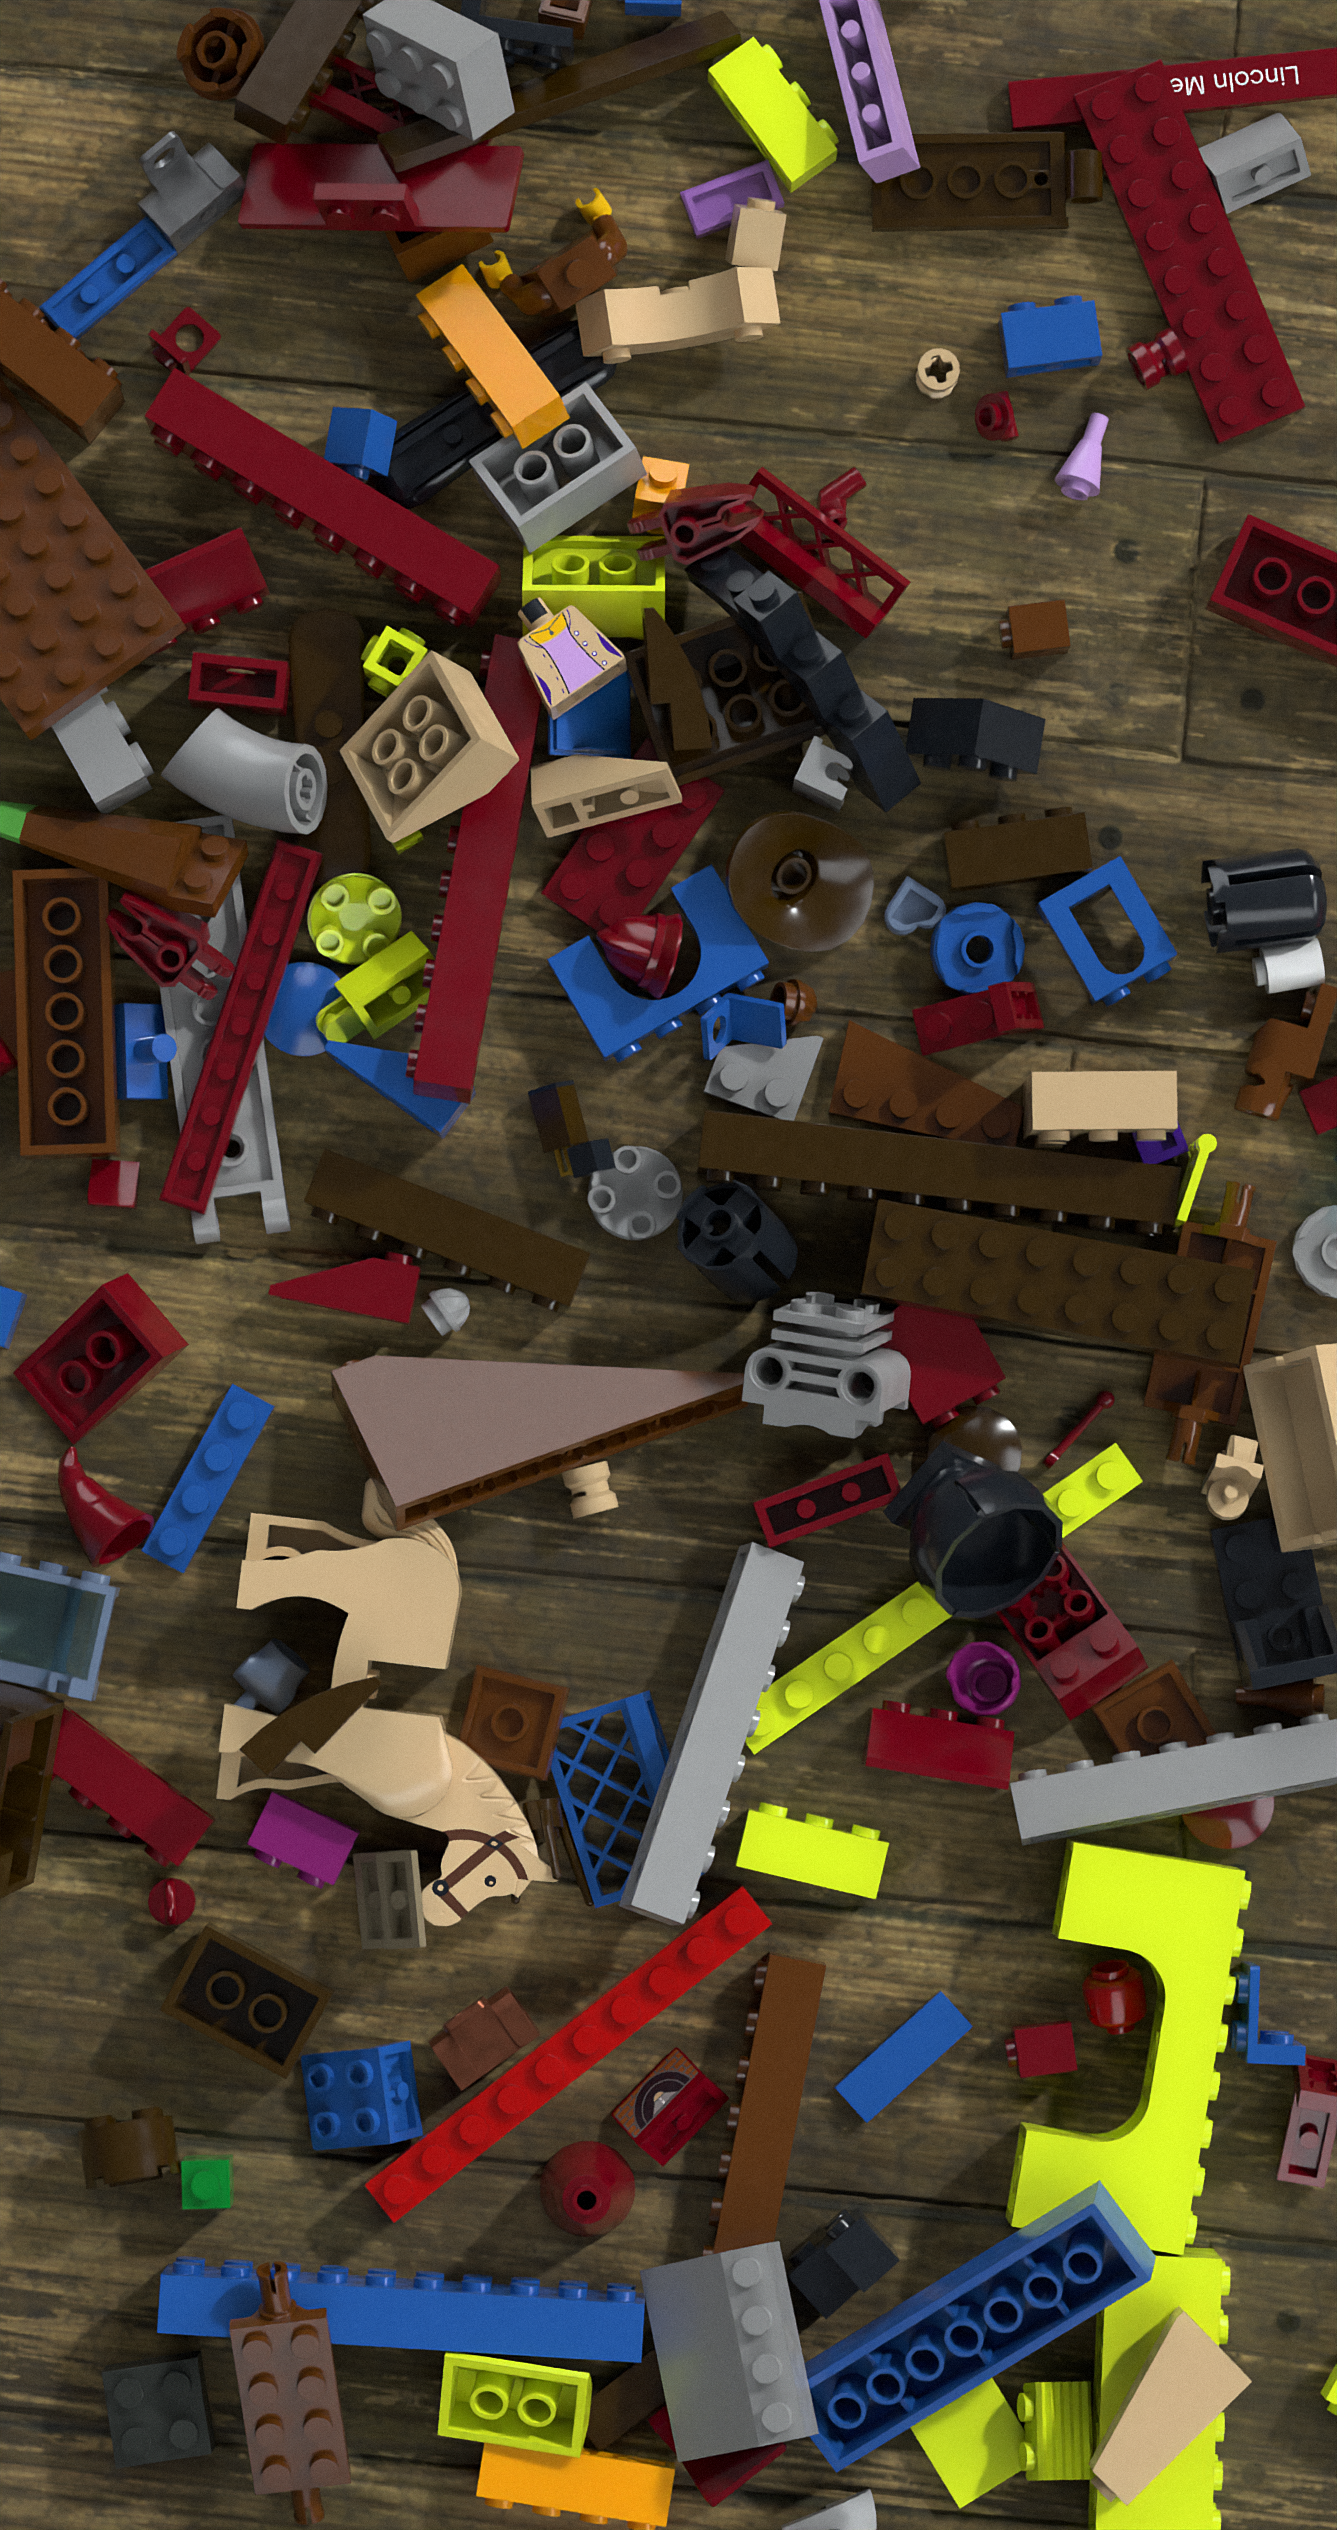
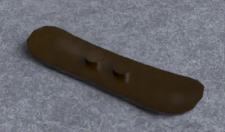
M321 608L302 613L292 625L288 639L295 743L307 744L316 748L322 757L327 776V801L322 820L317 828L307 835L295 833V845L323 854L315 883L325 884L329 880L347 873L364 874L368 870L371 860L369 807L340 753L341 748L365 723V673L363 669L365 661L361 659L365 650V637L360 623L349 612L330 608Z

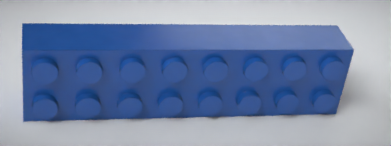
M1097 2181L804 2363L819 2434L809 2437L837 2473L1150 2281L1156 2256L1101 2181Z

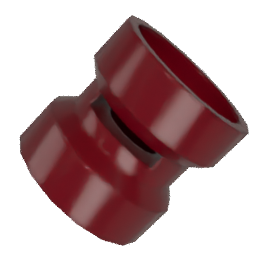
M1171 328L1156 333L1154 340L1146 344L1137 342L1126 348L1132 370L1140 385L1146 391L1159 385L1161 378L1169 374L1178 376L1189 370L1185 352Z

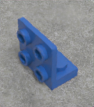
M1241 1961V1972L1232 1973V1976L1236 1977L1233 2000L1239 2003V2020H1231L1230 2048H1234L1235 2052H1238L1237 2057L1246 2063L1305 2066L1306 2046L1294 2040V2034H1289V2031L1260 2030V2038H1258L1260 1966L1252 1962Z
M410 2040L397 2041L364 2049L306 2054L301 2057L311 2140L314 2150L392 2144L423 2136Z

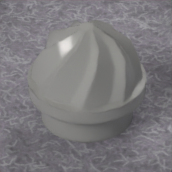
M451 1287L438 1291L433 1290L429 1293L431 1298L424 1302L421 1307L442 1336L452 1329L458 1332L469 1316L470 1305L468 1297L460 1290Z

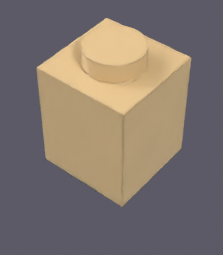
M748 197L747 205L734 204L725 260L731 265L772 268L773 271H778L787 215L780 210H775V201Z

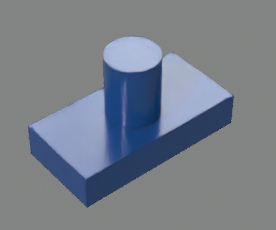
M123 1003L115 1005L118 1100L168 1099L167 1062L175 1057L177 1046L175 1040L166 1034L162 1004Z

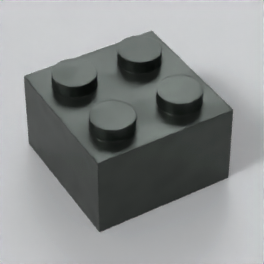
M201 2350L106 2365L102 2371L116 2469L212 2454L215 2448V2439Z

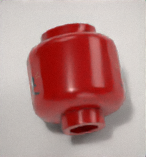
M1107 1960L1100 1962L1091 1968V1973L1083 1980L1082 1991L1087 2018L1093 2025L1106 2028L1109 2034H1124L1134 2030L1135 2023L1146 2016L1148 2002L1143 1975L1136 1968L1130 1967L1127 1961Z

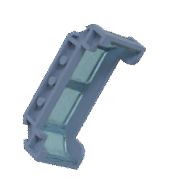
M0 1552V1680L41 1688L50 1692L67 1694L69 1697L95 1701L99 1686L98 1675L114 1602L119 1595L120 1588L109 1585L111 1576L83 1570L80 1579L67 1576L68 1566L40 1560L39 1569L20 1566L22 1556Z

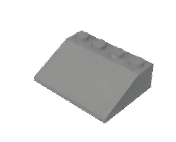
M779 2241L640 2270L678 2462L819 2434Z

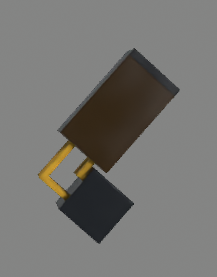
M573 1080L555 1082L528 1091L543 1152L555 1153L561 1177L573 1175L574 1178H580L616 1168L609 1139L589 1141ZM562 1150L564 1152L565 1160L568 1167V1171L566 1172L564 1170L560 1151Z

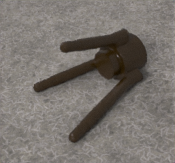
M548 1798L523 1803V1814L530 1825L535 1841L546 1843L553 1879L559 1880L562 1877L556 1839H559L561 1836L585 1904L589 1907L593 1906L594 1902L569 1829L566 1814L561 1812L560 1799ZM511 1894V1902L513 1904H518L520 1902L521 1895L519 1897H516L515 1895Z

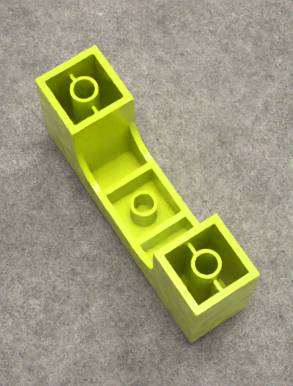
M1067 1839L1052 1934L1059 1939L1125 1949L1138 1953L1148 1962L1154 1973L1157 1984V1999L1141 2097L1134 2113L1125 2123L1103 2133H1085L1025 2122L1020 2123L1005 2215L1012 2227L1023 2228L1100 2180L1150 2250L1183 2255L1185 2244L1193 2245L1197 2227V2216L1193 2215V2211H1191L1193 2196H1201L1205 2177V2168L1200 2167V2163H1198L1200 2149L1209 2148L1213 2121L1209 2120L1208 2116H1206L1208 2100L1216 2101L1220 2085V2072H1216L1214 2062L1216 2052L1224 2053L1228 2035V2025L1223 2024L1221 2019L1224 2004L1232 2005L1235 1993L1236 1977L1229 1974L1231 1957L1239 1958L1243 1943L1244 1930L1239 1929L1237 1920L1239 1909L1247 1910L1251 1893V1881L1244 1879L1245 1871L1232 1866Z

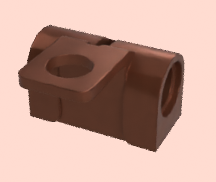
M505 1986L488 1999L484 1996L480 1997L443 2024L444 2030L428 2042L462 2091L540 2036V2030L510 1988Z

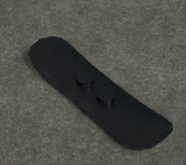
M578 320L564 322L543 333L525 346V349L561 398L585 382L588 383L593 391L609 381L615 374L617 363H604L603 356L583 357ZM466 386L440 404L400 427L395 432L388 476L371 475L377 491L406 509H411L425 503L471 469L470 459L503 438L490 418V414L495 412L488 402L480 406Z

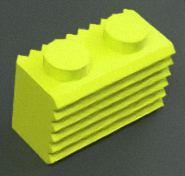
M1091 2381L1024 2383V2393H1019L1017 2399L1018 2418L1021 2422H1025V2442L1020 2443L1018 2458L1021 2470L1027 2471L1025 2475L1027 2481L1092 2480L1094 2473L1089 2465L1093 2457Z

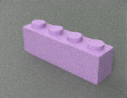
M819 0L859 164L876 184L919 169L920 164L879 1Z

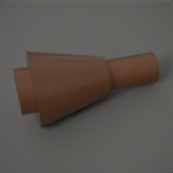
M1316 1678L1257 1690L1244 1689L1243 1686H1237L1236 1705H1263L1269 1709L1300 1718L1315 1715V1712H1324L1325 1685L1316 1684Z

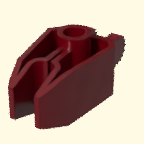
M728 482L671 490L661 509L636 516L627 522L630 534L644 533L658 527H662L666 538L647 542L637 549L640 561H648L672 554L674 560L688 565L739 540L760 523L764 511L763 509L733 513L729 508L752 500L756 494L755 486Z
M126 890L119 902L140 922L113 908L105 920L118 944L161 988L175 987L178 982H181L190 990L196 992L198 996L206 1000L213 999L218 993L217 986L192 967V964L197 959L210 970L224 978L231 976L235 971V966L231 960L223 956L221 952L208 943L211 937L208 923L189 913L169 910L143 896Z

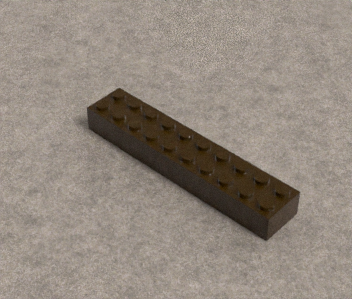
M705 1110L697 1169V1174L706 1175L705 1183L714 1185L734 1183L732 1180L737 1178L753 1180V1189L781 1192L782 1184L801 1186V1195L827 1198L830 1190L848 1192L847 1200L863 1203H875L877 1195L895 1197L894 1202L919 1207L924 1206L925 1201L942 1203L941 1211L969 1215V1212H972V1207L989 1209L988 1217L1003 1220H1016L1020 1213L1036 1215L1035 1223L1063 1226L1064 1223H1067V1218L1083 1220L1082 1228L1094 1231L1111 1232L1115 1224L1130 1226L1129 1234L1144 1237H1158V1235L1162 1234V1230H1167L1175 1225L1181 1167Z

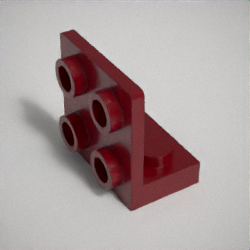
M666 2405L650 2417L648 2421L655 2432L676 2454ZM784 2442L683 2461L682 2464L706 2502L711 2507H715L787 2450V2446Z

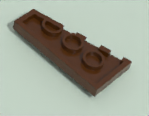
M849 1020L828 1114L941 1139L1007 1147L1016 1146L1024 1109L1023 1106Z

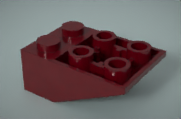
M1062 1542V1547L1059 1548L1061 1552L1045 1579L1015 1605L995 1613L1052 1697L1071 1721L1149 1667L1138 1645Z

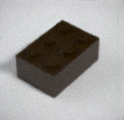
M209 1922L204 1927L160 2011L287 2079L335 1990Z

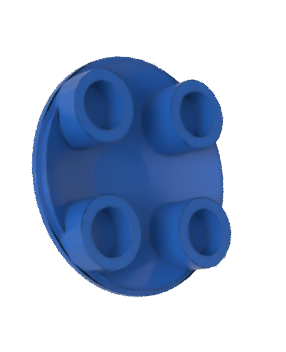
M297 962L289 964L267 1026L266 1038L277 1049L295 1056H313L325 1052L324 1047L328 1040L317 1028L316 1016L321 1009L341 996L334 986V983L339 981L340 978L330 969L316 963Z

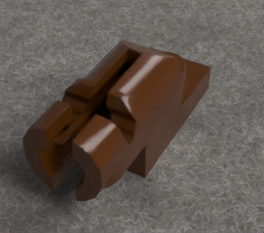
M1321 983L1316 987L1314 994L1306 992L1299 1014V1019L1306 1021L1305 1027L1270 1018L1255 1033L1244 1072L1249 1077H1255L1260 1085H1243L1240 1087L1234 1106L1236 1111L1266 1120L1277 1121L1295 1085L1290 1083L1291 1078L1305 1083L1313 1080L1337 999L1336 987Z

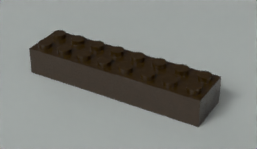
M878 1199L874 1207L858 1298L1232 1369L1239 1364L1255 1270Z

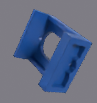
M1121 856L1042 900L1035 908L1043 923L1049 924L1091 996L1089 1002L1092 1006L1103 1000L1106 1007L1131 994L1127 985L1141 977H1144L1148 984L1172 970L1168 962L1176 957L1177 952ZM1109 887L1115 894L1144 947V957L1140 966L1127 974H1114L1106 970L1070 911L1072 908Z

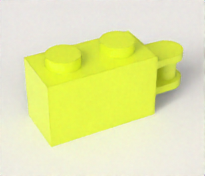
M412 931L408 932L334 983L341 996L318 1012L315 1021L317 1028L328 1041L346 1043L363 1030H366L375 1040L417 1011L418 1004L425 1005L428 1003L430 988L422 987L426 960H435L433 955Z

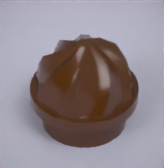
M790 979L787 983L778 982L770 996V1001L784 1004L786 1026H795L801 1022L810 1021L818 1005L813 988L798 979Z

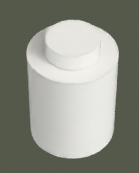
M1317 938L1306 942L1262 947L1259 950L1260 957L1252 958L1255 983L1257 986L1265 985L1268 994L1317 986L1321 983L1325 984L1324 962Z

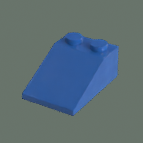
M330 1040L324 1047L328 1057L441 1139L445 1138L469 1105L468 1103L414 1095V1079L406 1077L408 1053ZM473 1086L471 1101H472V1099H473V1098L475 1097V1095H476V1091H475L474 1086Z

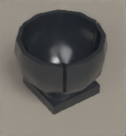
M945 1441L939 1444L883 1511L892 1524L910 1531L909 1563L920 1586L931 1598L953 1617L982 1618L1015 1605L1045 1579L1061 1552L1059 1548L1062 1547L1063 1522L1054 1506L1032 1483L1017 1471L1003 1470L1001 1466Z

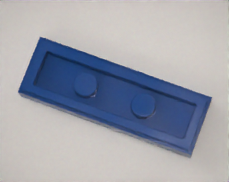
M145 216L39 308L56 329L61 327L78 340L174 259L178 253L148 217Z
M939 1990L834 2087L864 2121L868 2123L973 2026Z

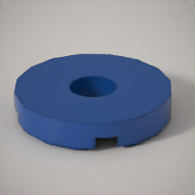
M971 902L954 907L940 919L932 933L930 957L934 971L945 986L961 995L988 990V986L1011 982L1023 965L1025 943L1021 929L1013 918L994 904ZM974 936L984 938L989 946V954L981 963H974L966 953L967 943Z

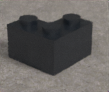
M913 698L906 751L908 755L923 759L922 766L928 769L950 771L951 764H957L958 768L969 771L984 772L988 769V777L1014 782L1017 781V774L1037 775L1046 719L984 698Z
M858 2207L851 2214L846 2209L840 2211L824 2226L826 2236L815 2246L810 2241H807L788 2259L792 2266L787 2270V2276L825 2319L829 2318L860 2289L863 2293L866 2292L900 2261L893 2246Z

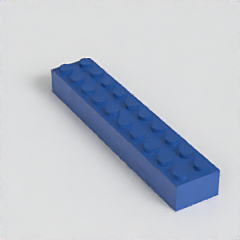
M177 2257L176 2262L168 2264L161 2273L157 2333L231 2338L229 2330L230 2319L250 2317L258 2311L259 2305L262 2303L259 2280L256 2275V2269H253V2261L228 2259L224 2260V2265H221V2267L205 2266V2258ZM284 2262L288 2268L287 2276L290 2296L296 2301V2304L306 2310L327 2308L332 2344L641 2363L645 2295L644 2293H636V2285L607 2283V2291L587 2290L588 2282L560 2280L559 2288L540 2287V2279L512 2277L510 2285L492 2284V2276L481 2274H465L462 2282L444 2281V2273L433 2271H417L414 2279L396 2278V2270L384 2268H370L366 2276L348 2275V2267L336 2265L320 2266V2271L311 2273L300 2272L301 2264ZM272 2263L270 2270L272 2279H274L275 2267L274 2263Z

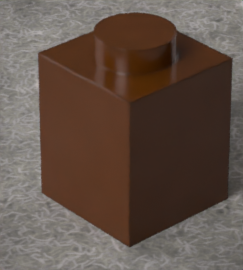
M1065 599L1008 606L1005 613L1006 620L998 621L1001 648H1010L1011 660L1066 654L1071 646Z

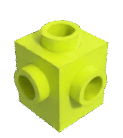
M386 626L380 637L374 635L361 656V659L365 661L363 665L365 676L371 679L368 686L388 698L427 656L428 649L423 647L426 642L405 628H401L397 632ZM394 660H402L407 665L401 675H396L389 671V665Z

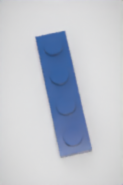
M234 1384L231 1385L141 1550L142 1552L185 1574L275 1406Z

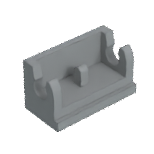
M814 736L794 778L792 792L839 813L845 801L844 796L847 788L837 780L839 778L840 780L848 781L850 776L845 769H852L853 764L847 756L822 745L823 739Z

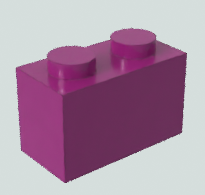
M273 1791L247 1844L256 1848L253 1857L276 1868L280 1867L282 1861L299 1869L297 1878L322 1889L325 1882L332 1885L337 1882L360 1831L277 1791Z

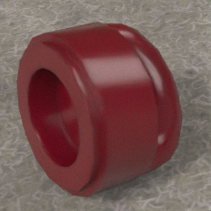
M171 1877L163 1879L154 1885L149 1893L148 1906L155 1920L163 1925L174 1926L182 1924L191 1917L195 1911L197 1900L195 1891L189 1883L182 1879Z

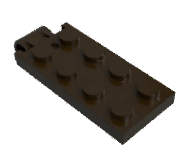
M1064 132L912 134L920 168L877 184L871 178L872 232L1068 229L1069 217H1066V203L1083 205L1094 204L1103 200L1102 152L1092 149H1080L1065 153L1067 134ZM1042 176L1046 179L1047 183L1039 186L1035 183L1034 179Z

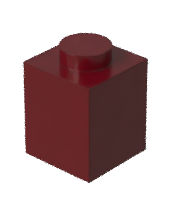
M1068 2019L1011 2027L1013 2038L1004 2039L1008 2068L1017 2067V2074L1020 2078L1078 2071L1072 2025Z

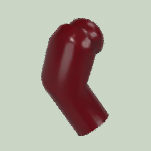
M852 467L821 488L818 493L816 509L843 530L848 520L846 518L847 499L867 486L859 471Z

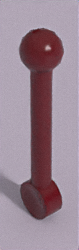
M1104 1390L1098 1393L1096 1397L1097 1403L1042 1462L1045 1467L1050 1469L1103 1409H1109L1114 1405L1115 1397L1112 1392Z

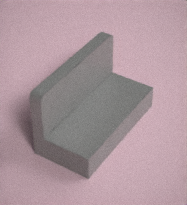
M1275 113L1199 148L1226 214L1311 176L1301 137L1281 113Z

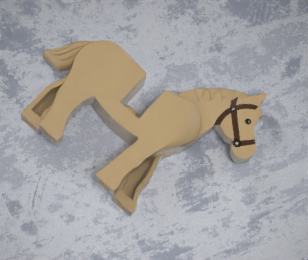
M371 1478L365 1483L361 1517L367 1530L383 1539L382 1541L366 1540L350 1535L324 1521L251 1513L246 1558L242 1560L236 1608L254 1610L278 1599L303 1596L326 1601L347 1612L348 1617L335 1657L331 1689L374 1676L380 1677V1670L371 1669L372 1661L438 1669L448 1668L461 1602L462 1587L452 1543L434 1519L396 1532ZM276 1556L290 1557L284 1560H267ZM378 1689L369 1699L377 1698ZM366 1701L318 1753L314 1754L301 1742L267 1776L239 1749L261 1728L278 1716L229 1703L224 1704L219 1752H222L216 1799L232 1800L244 1792L259 1788L290 1790L338 1782L343 1783L347 1788L383 1814L442 1831L449 1837V1844L441 1861L442 1876L430 1882L421 1894L423 1915L433 1925H453L481 1901L492 1896L513 1894L519 1897L532 1880L544 1882L558 1881L553 1879L551 1867L539 1858L536 1841L530 1825L501 1778L476 1752L464 1742L446 1732L442 1715L367 1707Z

